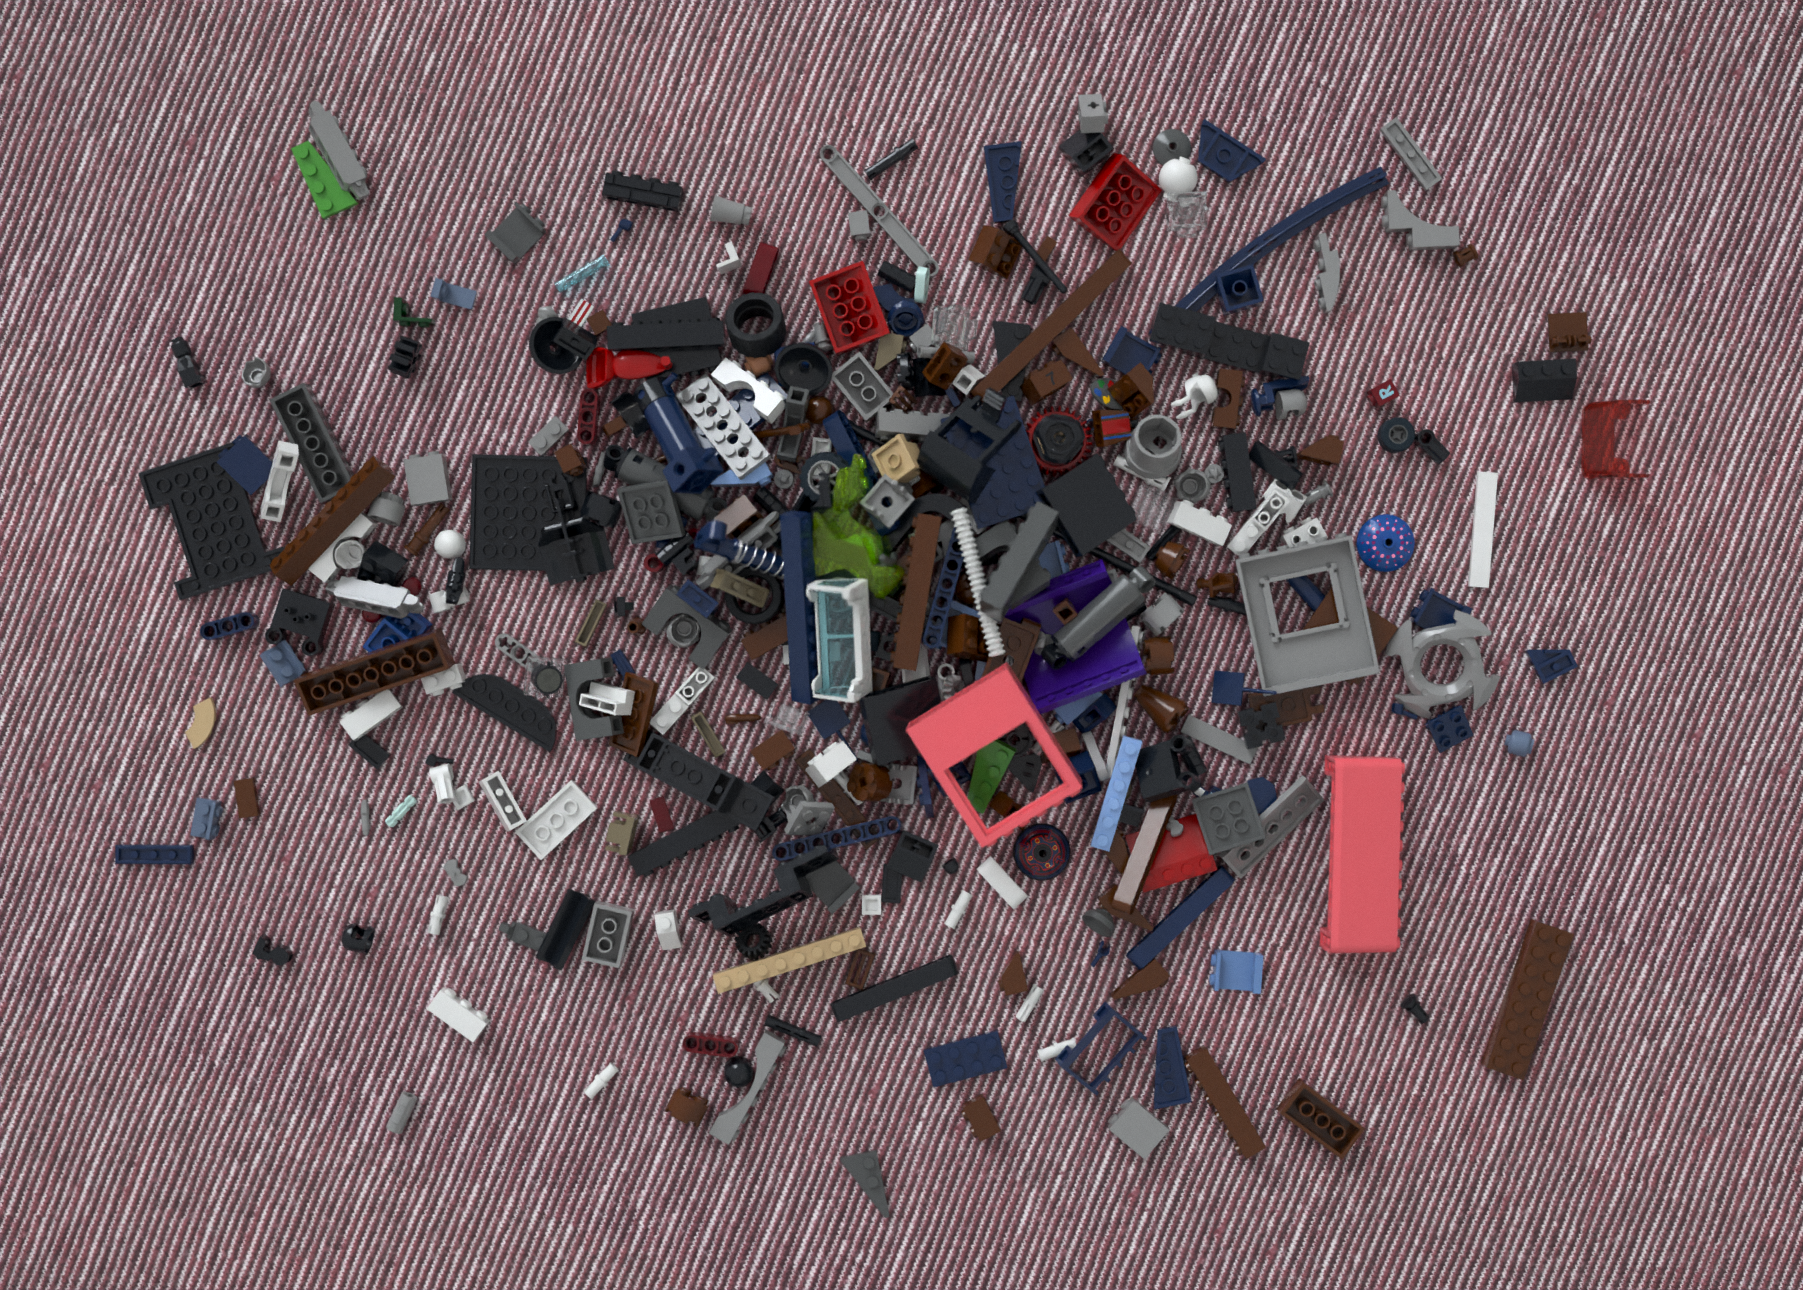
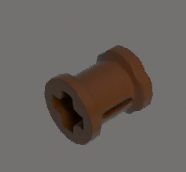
M1469 244L1467 248L1459 252L1455 251L1452 254L1455 263L1460 268L1465 263L1478 259V253L1473 244Z

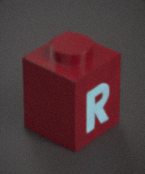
M1391 379L1367 391V400L1375 408L1400 396Z

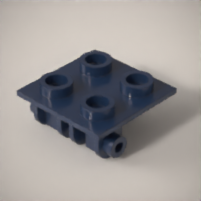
M1462 705L1453 706L1452 709L1446 712L1443 711L1442 715L1438 714L1437 718L1427 720V723H1425V727L1428 731L1430 730L1439 753L1473 736Z

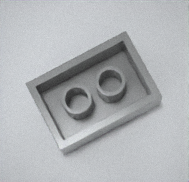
M860 351L832 373L831 380L866 423L876 416L879 407L886 408L891 404L889 399L894 393Z
M602 901L595 902L582 960L620 968L623 964L635 909Z

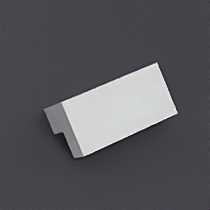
M591 682L589 693H581L579 705L613 715H631L635 691L602 682Z

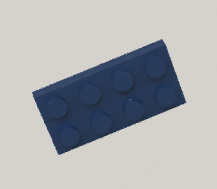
M998 1030L924 1049L933 1088L1007 1068Z

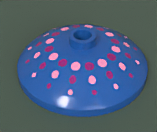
M1389 514L1378 515L1367 520L1360 528L1356 540V547L1361 560L1371 569L1380 572H1390L1404 566L1411 558L1415 545L1414 535L1409 525L1401 518ZM1387 539L1391 540L1390 546H1387L1385 544V541Z

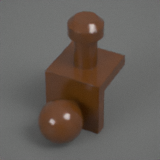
M1217 572L1209 580L1199 577L1196 580V586L1198 589L1209 588L1210 597L1216 596L1219 592L1235 593L1238 576L1232 572Z

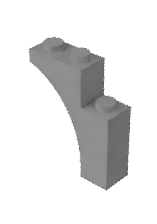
M1388 190L1381 197V207L1384 208L1382 227H1385V233L1408 232L1406 234V245H1409V251L1455 249L1460 245L1459 226H1439L1417 218L1402 204L1396 190Z

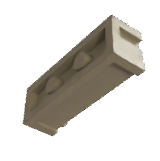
M716 569L717 573L710 587L736 596L751 603L752 606L764 607L770 590L729 571Z

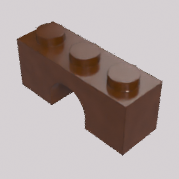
M1219 369L1217 371V390L1224 391L1228 395L1229 403L1226 407L1213 408L1210 428L1235 430L1236 426L1240 425L1241 415H1238V407H1241L1243 402V396L1240 395L1241 388H1244L1245 377L1242 376L1243 371Z

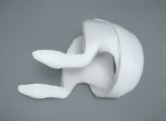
M1193 374L1192 378L1184 383L1187 396L1172 402L1171 406H1181L1191 400L1192 409L1176 416L1177 419H1183L1195 413L1201 402H1206L1208 405L1213 403L1218 397V390L1214 380L1209 375Z

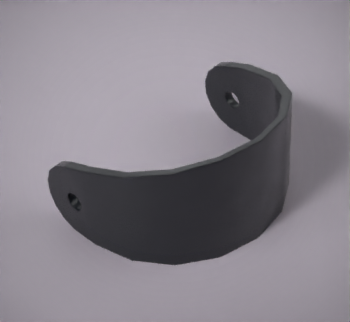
M623 392L609 402L626 421L635 438H638L650 429L633 394Z

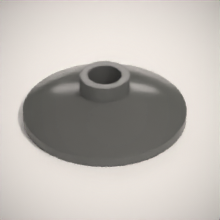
M1165 130L1155 138L1153 143L1154 157L1161 165L1172 159L1179 160L1180 156L1188 159L1191 153L1190 140L1180 130ZM1170 144H1175V145H1176V149H1175V150L1170 149L1169 145H1170Z

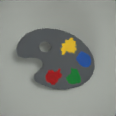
M1098 378L1093 381L1090 387L1091 393L1099 404L1110 410H1124L1107 390L1116 382L1115 380Z

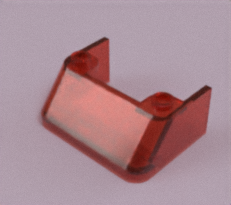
M1650 400L1599 401L1588 403L1583 407L1581 472L1585 478L1596 480H1641L1649 478V474H1630L1628 461L1623 458H1614L1615 419L1626 418L1630 413V407L1648 405Z

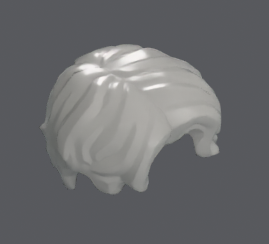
M1192 468L1182 472L1174 480V485L1178 490L1176 493L1177 497L1180 500L1184 499L1194 503L1203 500L1210 492L1211 483L1208 479L1209 477L1204 472Z
M680 613L668 622L666 634L668 640L674 646L687 648L699 640L701 628L694 617Z
M804 785L790 786L785 789L786 800L783 801L781 809L786 813V811H791L790 804L798 806L800 801L815 802L814 795Z

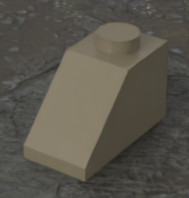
M890 333L880 338L874 368L876 372H880L896 361L897 354L905 352L907 341H904L903 335Z

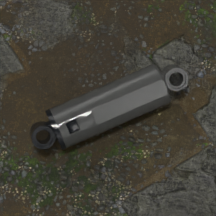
M612 444L607 447L603 465L607 470L615 471L614 477L628 485L667 480L662 471L666 465L631 447L626 452L619 445ZM708 487L701 494L675 493L679 511L698 521L704 515L708 522L713 521L720 510L728 507L725 500L714 498V490Z
M1143 566L1133 569L1129 579L1124 574L1118 577L1078 612L1075 618L1050 637L1055 643L1045 646L1041 652L1042 658L1053 670L1062 668L1068 658L1074 663L1145 600L1142 593H1147L1154 587L1155 579Z

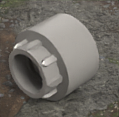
M381 492L371 502L367 516L384 524L400 526L405 510L403 498L392 493Z

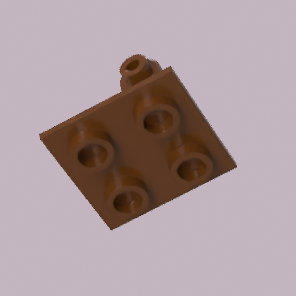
M1587 312L1548 314L1549 353L1588 351V344H1591L1592 339L1591 336H1588Z

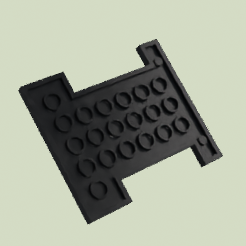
M232 442L138 473L149 508L154 510L169 505L192 576L174 582L179 600L195 597L271 572L270 564L272 560L285 549V547H280L266 552L247 491L217 463L220 459L218 455L225 448L230 450L234 446Z

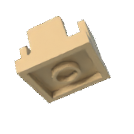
M904 434L896 435L871 454L882 477L886 474L898 483H908L920 474L917 463L920 450L916 443L907 442Z

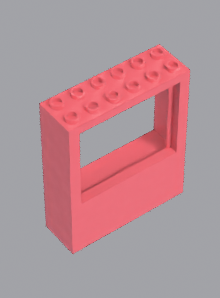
M1008 662L910 721L906 728L907 733L981 848L994 845L999 837L1009 836L1014 832V828L1019 825L1024 827L1030 823V819L1034 816L1040 817L1044 815L1049 807H1057L1064 802V798L1069 795L1073 797L1081 792L1082 779ZM1023 722H1026L1064 783L987 829L949 768Z

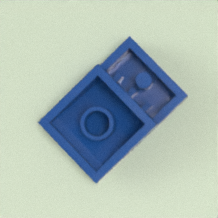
M409 612L404 618L387 616L383 618L362 647L370 652L424 634L433 624L420 613Z

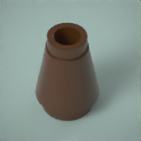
M640 617L632 618L627 625L628 631L634 636L643 635L647 629L642 625L644 620ZM633 623L637 626L635 631L633 630Z

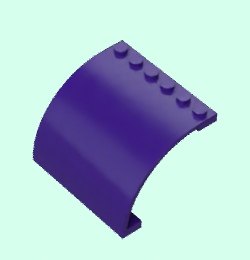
M1100 559L1050 579V586L1015 609L1011 610L1009 608L1004 618L1019 624L1023 617L1041 623L1040 631L1053 635L1064 625L1052 611V608L1067 597L1078 613L1112 584L1103 560ZM1124 618L1074 663L1068 658L1066 664L1058 670H1053L1042 656L1036 654L1033 649L1024 678L1032 702L1039 713L1043 714L1146 674L1127 620Z

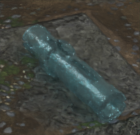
M602 254V256L590 263L587 261L583 267L554 282L558 291L562 293L590 275H596L595 272L610 265L606 256Z

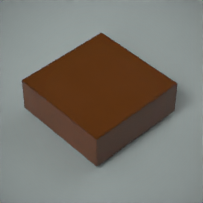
M603 309L586 318L596 336L607 331V326H612Z

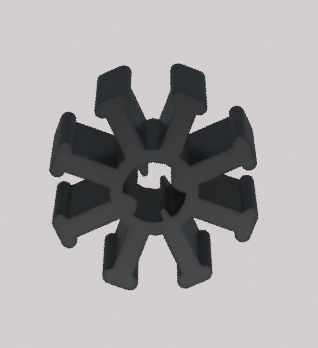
M400 336V341H396L394 345L395 353L390 355L389 360H392V362L388 366V370L391 373L409 379L411 378V373L416 371V361L420 360L421 355L419 352L422 349V344L413 339Z

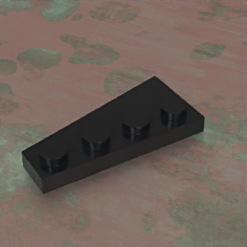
M993 321L998 364L1030 334L1031 325ZM1026 366L1001 389L1003 396L1007 398L1014 395L1017 402L1022 401L1023 392L1020 386L1024 383Z

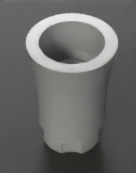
M715 195L710 221L749 225L752 207Z

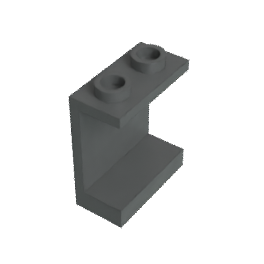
M517 202L514 203L516 208L493 232L489 229L484 234L515 265L547 232L543 228L545 224L538 217L534 219L530 215L532 211L524 203L520 206Z
M837 861L806 875L811 890L828 907L827 910L831 914L836 912L860 889L858 882Z

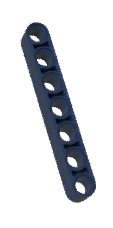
M838 410L823 419V426L837 454L841 455L849 463V468L852 469V483L862 500L879 480L846 415L841 410ZM888 497L882 498V506L886 508L892 506ZM867 511L875 529L881 536H885L900 527L898 519L888 529Z
M953 527L922 638L923 646L929 650L935 649L941 641L964 558L961 555L963 551L955 552L952 549V544L960 542L957 539L958 533L955 532L957 530L956 527ZM950 561L955 562L957 569L954 571L949 570L947 563ZM949 580L952 584V587L950 589H944L942 587V581ZM937 599H945L947 606L944 608L938 607ZM939 617L942 623L936 627L931 623V619ZM933 635L936 638V644L929 645L926 642V637Z
M889 816L780 843L773 848L772 855L781 862L791 861L801 854L797 852V846L800 843L805 845L803 853L813 851L812 849L815 847L817 839H822L824 845L835 850L896 835L902 831L903 823L899 818ZM893 820L898 822L896 830L889 829V823ZM873 825L879 826V833L876 835H872L870 832ZM859 829L861 836L859 839L854 840L852 832ZM837 834L842 836V841L839 844H835L833 841L834 836ZM781 848H785L787 851L786 856L780 858L778 855Z
M1222 865L1219 866L1216 871H1213L1165 916L1152 931L1147 933L1130 949L1126 957L1138 970L1144 968L1234 883L1235 878Z

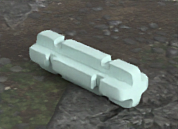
M408 795L404 799L405 802H402L392 812V815H389L385 820L388 826L394 827L398 820H401L410 810V807L415 805L417 800L414 796Z

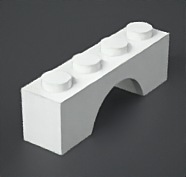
M725 357L711 374L715 383L729 393L740 388L752 390L755 393L753 407L757 414L772 424L786 407L783 401L784 397L777 391L772 392L764 381H757L755 375L749 370L746 372L742 370L738 362L735 360L730 361Z
M278 441L261 504L262 519L281 522L288 484L292 473L295 471L299 456L297 444Z
M362 512L308 570L324 583L333 580L342 569L335 560V549L342 542L353 537L366 539L378 524Z

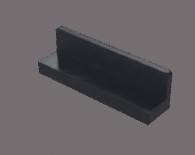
M568 889L536 954L537 959L548 962L555 969L562 971L595 903L592 898L586 894Z

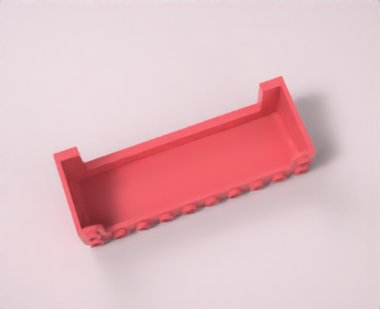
M1325 755L1324 774L1332 776L1328 922L1327 927H1320V947L1328 953L1396 952L1400 948V938L1397 937V932L1401 927V920L1398 917V910L1401 909V899L1398 896L1399 890L1402 888V881L1399 879V871H1402L1400 852L1403 850L1400 832H1403L1401 813L1404 811L1401 793H1404L1405 788L1404 782H1402V774L1405 773V763L1400 758Z

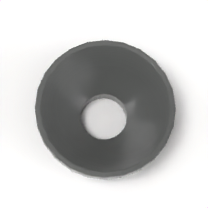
M1099 908L1087 910L1082 916L1083 922L1094 932L1105 937L1113 935L1115 925L1113 917L1108 911Z

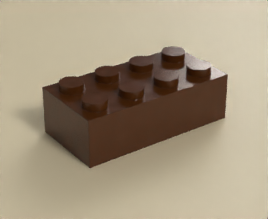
M1300 1078L1276 1108L1280 1114L1340 1159L1345 1157L1365 1130L1358 1121Z

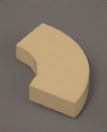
M212 697L193 706L195 712L194 722L191 728L185 732L193 749L205 743L212 733L216 721V707Z

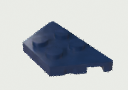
M1205 119L1202 121L1197 163L1230 183L1265 162L1266 158L1209 121Z

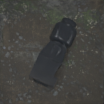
M183 337L173 339L171 349L177 359L178 373L184 387L193 389L207 383L205 376L201 375L200 367L193 356H190L192 351L188 342Z

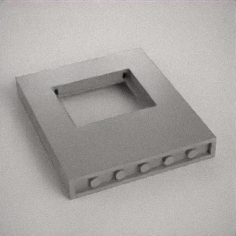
M1346 532L1336 534L1335 539L1327 540V537L1315 539L1316 543L1308 544V541L1296 543L1297 547L1289 548L1288 545L1277 547V551L1269 552V549L1257 551L1258 555L1250 556V553L1238 555L1239 559H1235L1262 690L1277 691V694L1380 673L1352 536H1347ZM1329 570L1339 623L1280 635L1269 583Z

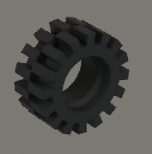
M760 923L736 933L739 937H735L737 942L735 945L738 951L748 959L752 960L754 958L758 960V956L763 958L765 957L763 955L764 952L769 953L767 948L772 947L770 944L772 942L771 934ZM753 935H759V943L755 947H748V939Z

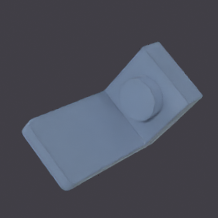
M435 278L431 297L437 301L470 310L473 309L477 295L475 290L449 284L438 278Z

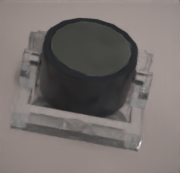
M527 656L523 694L538 698H563L564 665L567 664V660Z

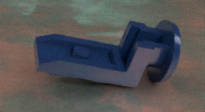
M1301 375L1299 381L1280 378L1273 382L1263 383L1262 394H1258L1256 388L1252 389L1251 406L1254 415L1260 417L1261 411H1271L1274 409L1273 404L1275 403L1274 396L1276 392L1291 389L1303 391L1306 389L1309 383V376Z

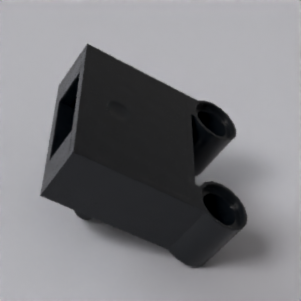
M282 588L271 626L265 633V639L270 644H279L281 641L287 640L288 634L286 630L310 637L302 643L301 648L305 655H320L324 650L323 641L335 603ZM275 631H278L280 634L277 641L273 638ZM312 642L316 645L314 652H311L309 649V645Z
M1175 735L1171 740L1140 749L1136 761V770L1144 800L1153 802L1186 791L1195 792L1200 788L1201 779L1197 775L1189 771L1181 773L1177 753L1181 755L1190 754L1193 749L1192 741L1182 735ZM1184 741L1183 747L1179 749V744ZM1192 777V783L1187 786L1188 779Z

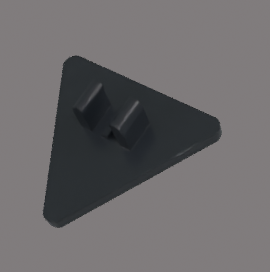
M1034 753L1019 759L1013 758L1008 769L1030 792H1034L1042 766L1040 756Z

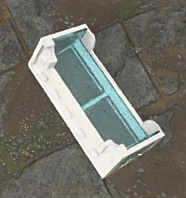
M868 579L816 580L807 585L806 590L809 601L815 602L818 676L811 683L813 697L855 703L873 691Z

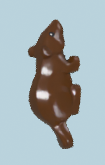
M953 561L947 563L949 570L954 571L957 569ZM965 569L959 573L955 592L962 603L977 607V603H974L976 599L972 596L974 592H971L973 588L969 585L971 583L968 580L969 574L966 573L968 570Z

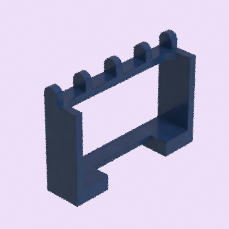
M1106 1001L1094 1013L1093 1017L1097 1022L1073 1049L1066 1045L1055 1058L1060 1067L1096 1096L1099 1094L1096 1088L1103 1080L1108 1083L1111 1081L1107 1076L1117 1065L1120 1068L1124 1066L1120 1062L1129 1051L1133 1054L1136 1052L1133 1046L1140 1038L1144 1041L1147 1039L1135 1025ZM1115 1016L1129 1027L1134 1034L1095 1080L1089 1083L1072 1069L1070 1065L1111 1018Z

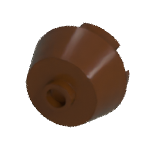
M1169 541L1164 548L1161 546L1156 554L1158 558L1154 565L1164 578L1168 577L1173 580L1176 576L1174 574L1181 569L1187 559L1186 555L1191 550L1187 549L1184 544Z

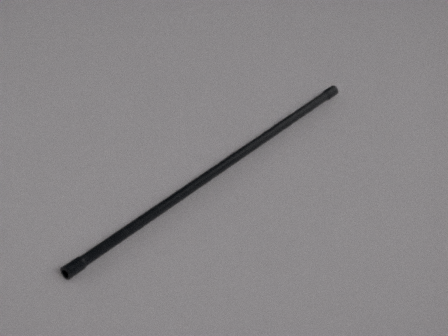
M848 419L857 436L879 447L888 442L880 441V438H875V433ZM1027 514L1018 516V518L1024 521L1028 519ZM1057 527L1052 535L1066 541ZM1095 547L1088 552L1128 574L1136 568V566L1099 547ZM1152 575L1156 581L1154 587L1193 607L1197 596Z

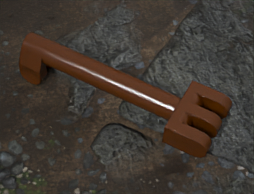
M808 422L794 426L755 431L753 434L763 444V438L790 434V436L797 435L809 430L811 426Z

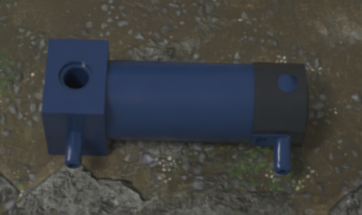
M672 372L667 378L655 377L649 379L636 388L634 398L669 463L662 471L673 493L701 494L724 471L715 455L716 449L714 447L709 449L702 448L671 387V384L678 378V375Z

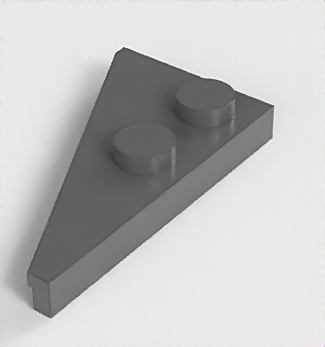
M877 1149L841 1156L840 1160L881 1214L885 1218L890 1217Z

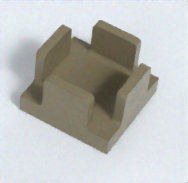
M614 811L613 816L624 818L626 821L616 819L614 823L611 822L609 824L606 841L619 844L620 847L608 844L605 850L626 856L631 853L640 815Z

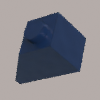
M1104 693L1072 722L1083 734L1107 719L1117 706Z

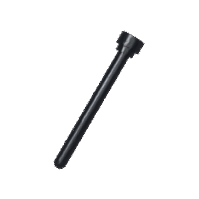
M1015 219L1007 222L1003 227L1004 232L1014 237L1061 293H1066L1067 287L1020 233L1019 224Z

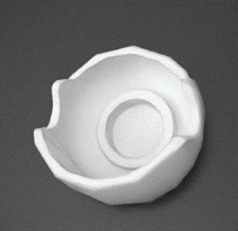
M447 529L441 531L436 536L434 548L440 556L456 559L464 553L466 541L462 534Z
M347 540L335 549L334 557L337 564L344 569L358 568L366 550L364 545L357 540Z

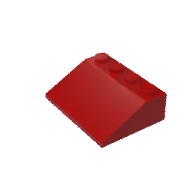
M1112 153L1068 216L1116 252L1122 248L1162 189L1122 154Z
M863 261L809 281L837 356L853 351L890 334Z
M1196 813L1175 819L1184 826L1181 835L1172 837L1170 831L1165 830L1142 889L1143 893L1217 870L1213 855H1209ZM1140 831L1124 835L1130 855Z

